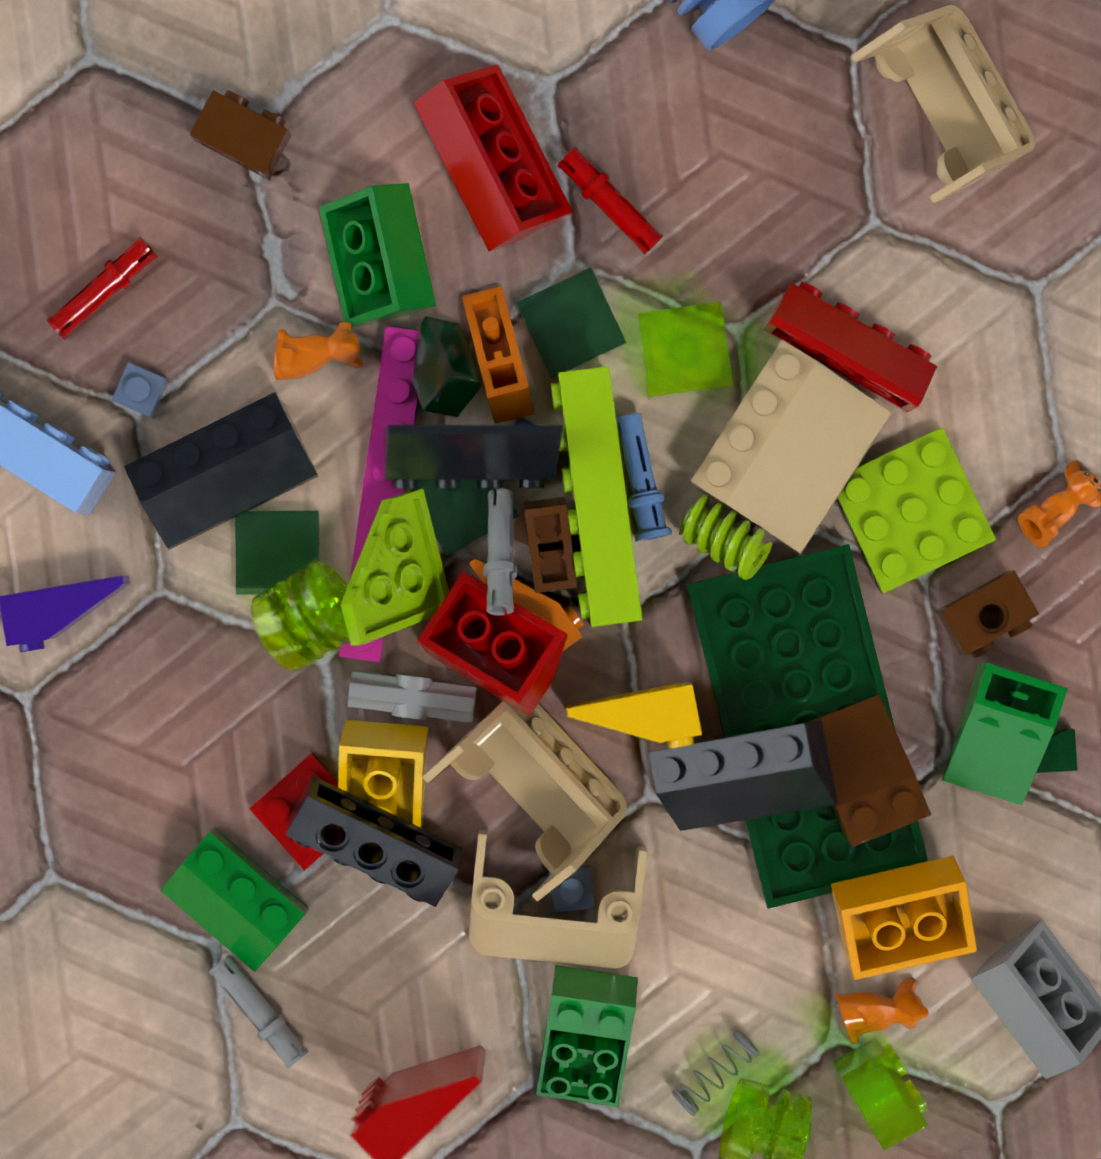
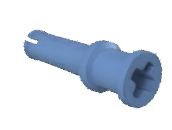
M642 413L617 417L616 422L632 495L628 496L629 500L627 503L628 507L633 508L638 531L634 536L635 542L672 535L671 528L666 527L661 503L665 500L664 493L656 489L642 422Z

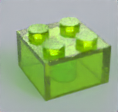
M721 301L637 313L636 321L648 400L729 389L733 386Z
M875 1037L833 1061L883 1151L928 1126L922 1114L929 1109L911 1080L904 1083L901 1079L902 1076L907 1074V1071L890 1043L882 1047Z

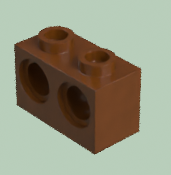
M565 497L523 502L535 593L577 588Z

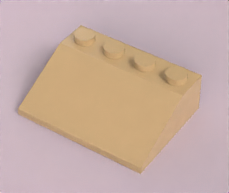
M781 340L690 482L699 491L722 503L731 511H735L738 513L737 515L751 521L753 525L764 529L766 533L801 554L892 413L818 361Z

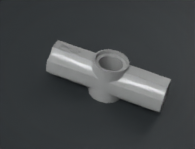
M352 671L347 707L391 712L392 716L428 720L429 717L449 721L472 722L477 687L433 681L434 678L397 673L396 676H389L380 673Z

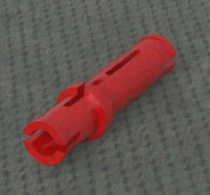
M574 147L563 158L564 160L558 163L557 167L561 168L583 191L581 196L586 201L591 199L644 255L664 237L608 181L610 176L605 171L601 174L577 147Z
M138 237L137 241L114 261L109 259L104 263L105 269L54 315L46 319L56 333L59 332L61 338L64 340L68 338L70 333L122 287L124 289L129 288L132 285L130 280L151 261L158 258L153 249L148 244H145L146 242L141 237Z

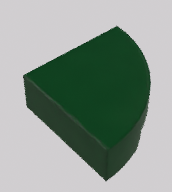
M1064 729L1052 735L1036 773L1078 771L1075 729Z

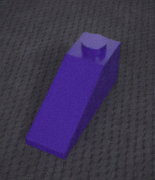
M117 576L0 596V612L6 646L19 645L20 653L45 649L44 640L57 638L130 584L129 576Z

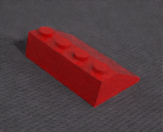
M479 1045L393 1072L384 1081L378 1076L361 1093L362 1097L358 1101L360 1105L355 1109L357 1113L352 1118L355 1123L350 1137L372 1159H403L482 1082L486 1050Z

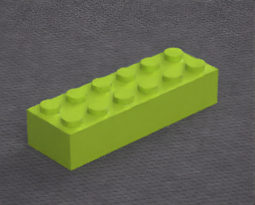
M609 366L559 372L558 383L551 384L554 411H562L564 425H562L559 453L568 452L569 467L562 468L565 494L573 493L575 509L567 510L570 535L579 536L580 551L573 552L576 577L584 576L586 593L578 594L581 619L589 618L591 627L641 621L642 613Z

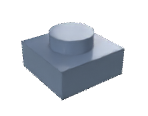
M128 362L111 401L152 418L168 383V379Z
M590 865L580 866L572 875L551 890L553 913L595 908Z

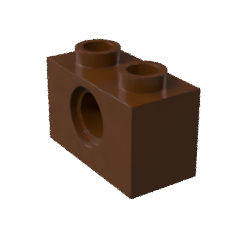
M1007 570L936 610L959 654L966 656L972 653L974 658L994 649L996 645L993 640L1008 632L1010 638L1028 630L1033 626L1030 619L1039 615L1015 570ZM988 604L993 605L999 613L998 622L991 628H985L979 619L981 609Z

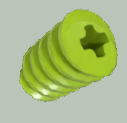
M704 494L686 513L679 528V535H683L684 543L690 546L697 543L696 547L700 553L706 554L710 552L713 561L717 563L724 561L725 568L729 571L738 569L740 578L744 580L752 578L766 560L772 548V541L767 544L762 543L765 535V530L762 528L757 530L752 536L749 535L751 521L747 519L736 527L735 522L738 513L735 511L730 512L723 519L721 514L724 505L720 502L711 510L707 509L710 496Z

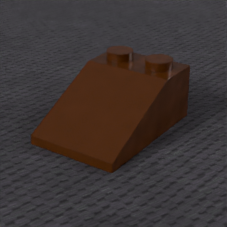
M879 694L810 721L822 720L838 804L832 806L846 841L852 847L931 816L917 777Z

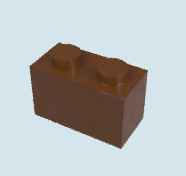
M213 90L190 136L195 142L269 180L291 138L288 129L284 128L286 121L265 109L260 115L246 108L249 101L230 90H227L224 95Z

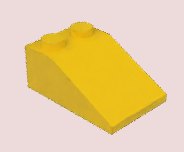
M689 681L566 704L567 714L570 718L659 743L667 742L669 748L694 744L693 736L702 735L693 685Z
M346 720L339 744L338 788L422 828L426 781L422 777L427 773L429 726ZM373 842L366 843L367 845L373 847L379 846L378 844Z

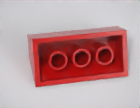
M498 64L444 79L413 102L489 252L515 243L573 213Z
M801 281L799 286L794 283L788 286L763 329L764 331L787 342L816 361L905 412L919 407L938 367L929 361L932 357L931 354L913 344H910L908 348L903 347L893 341L895 337L893 332L876 323H873L870 328L856 320L859 316L858 312L840 302H837L834 307L820 299L823 293L806 282Z

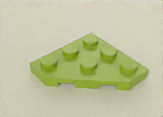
M423 488L413 489L381 501L341 602V609L351 646L366 644L433 617L449 593Z

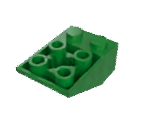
M979 661L942 781L1022 805L1055 730L1068 688Z
M555 965L536 1095L618 1107L636 1010L638 977Z

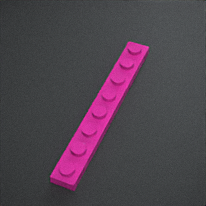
M388 326L385 328L350 579L381 501L404 493L406 490L393 488V480H384V429L387 425H415L428 336L427 332ZM344 620L339 657L381 662L385 636L363 645L351 646Z

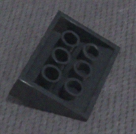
M387 425L384 429V480H393V488L398 489L418 488V480H435V488H460V480H477V488H502V480H519V488H544V480L555 479L562 439V425Z

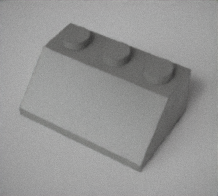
M1042 919L1035 922L992 954L971 977L972 982L1045 1079L1081 1065L1101 1039V997Z

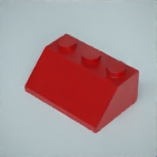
M462 572L417 639V643L430 657L530 717L553 682L568 635L513 602L514 610L511 614L506 613L505 607V615L488 613L486 611L488 586Z

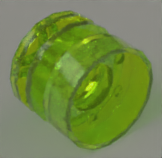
M311 562L301 571L298 570L287 578V582L279 581L252 599V619L260 640L271 656L290 671L300 672L321 660L327 654V651H336L344 644L350 643L341 609V602L348 586L341 576L324 562Z
M740 1077L727 1109L720 1139L718 1159H754L756 1154L761 1155L760 1159H803L811 1132L812 1098L799 1093L791 1107V1092L783 1089L776 1098L774 1105H769V1086L767 1084Z

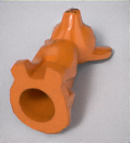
M339 323L335 332L329 337L316 334L291 337L287 334L286 330H278L274 354V376L276 380H292L309 376L320 370L331 360L342 362L353 368H362L363 362L357 357L360 353V343L358 336L352 333L351 323Z
M1071 461L1065 468L1066 490L1053 494L1041 505H1031L1017 518L1018 525L1026 538L1037 547L1049 546L1048 543L1058 535V529L1074 516L1080 504H1085L1091 508L1101 506L1099 478L1089 471H1081L1077 461Z
M907 978L902 981L893 998L870 992L835 994L851 1044L858 1043V1038L864 1033L885 1030L895 1022L902 1024L907 1029L915 1028L921 1019L929 1015L928 1009L923 1006L920 996L914 993L916 988L914 978Z

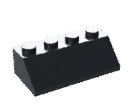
M276 392L124 466L141 505L169 550L319 477L285 404Z
M822 720L648 752L656 794L680 831L838 804Z

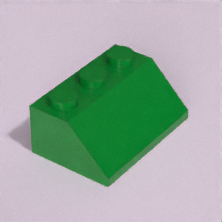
M409 183L370 186L318 207L344 322L351 323V328L411 315L436 306Z
M216 827L205 836L161 889L163 894L254 972L310 909Z

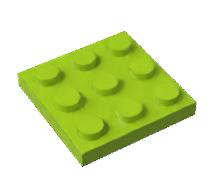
M943 427L857 467L837 498L881 594L996 540Z

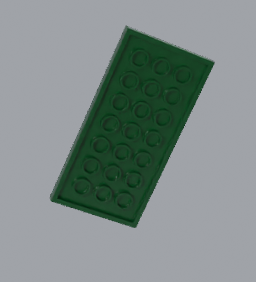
M849 544L762 565L757 573L748 580L740 578L737 571L686 584L724 738L807 723L879 694L894 726ZM832 805L745 820L767 909L832 893L831 884L928 861L918 821L852 847L846 841Z

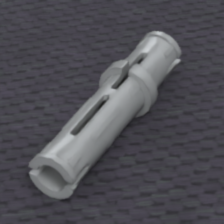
M499 488L496 489L497 497H495L494 490L488 492L487 563L484 565L483 576L487 577L488 583L486 611L493 615H505L504 607L507 614L513 612V579L517 577V566L513 563V509L515 493L509 489Z
M228 955L212 968L209 974L217 980L259 1031L256 1036L260 1041L266 1040L286 1064L285 1066L290 1068L309 1050L301 1044L287 1027L285 1016L283 1014L277 1015L231 959L232 957Z

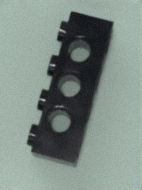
M314 775L290 814L285 834L303 847L314 848L330 856L340 865L351 866L368 874L371 879L378 883L389 884L405 892L411 899L418 902L424 901L434 907L439 903L460 867L461 847ZM329 824H336L342 828L335 829L330 827ZM373 842L378 844L379 846L373 847L367 845L366 843ZM403 861H413L417 864L410 865L404 863Z

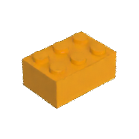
M954 855L831 884L843 952L854 980L977 952L966 881Z

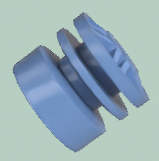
M669 0V1H670V3H674V2H677V1H679V0ZM684 0L678 7L677 12L680 16H686L698 9L701 10L702 14L695 21L691 30L705 49L712 51L750 25L775 0Z

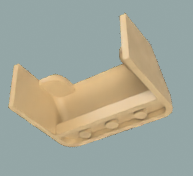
M948 5L901 21L851 55L854 63L874 56L877 69L882 76L895 82L907 80L944 146L946 152L938 157L937 175L945 187L929 196L933 204L966 189L1034 149V137L969 19L957 6Z
M502 701L422 777L428 784L449 764L458 774L469 780H478L489 772L539 825L544 833L536 841V853L540 862L551 872V875L533 893L532 896L537 902L572 875L623 819L627 812V804L622 793L539 704L529 717Z
M480 828L469 925V940L477 952L487 956L611 969L621 968L631 961L635 952L641 917L647 860L645 845L637 844L632 892L618 890L608 893L600 902L597 923L513 914L514 893L511 886L503 879L483 876L488 828Z

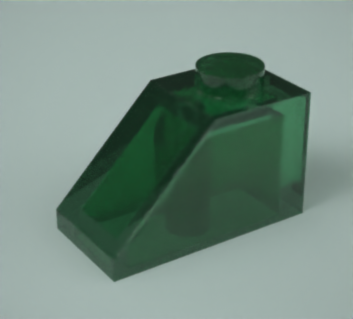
M425 316L421 321L412 382L423 411L459 417L483 385L460 324Z

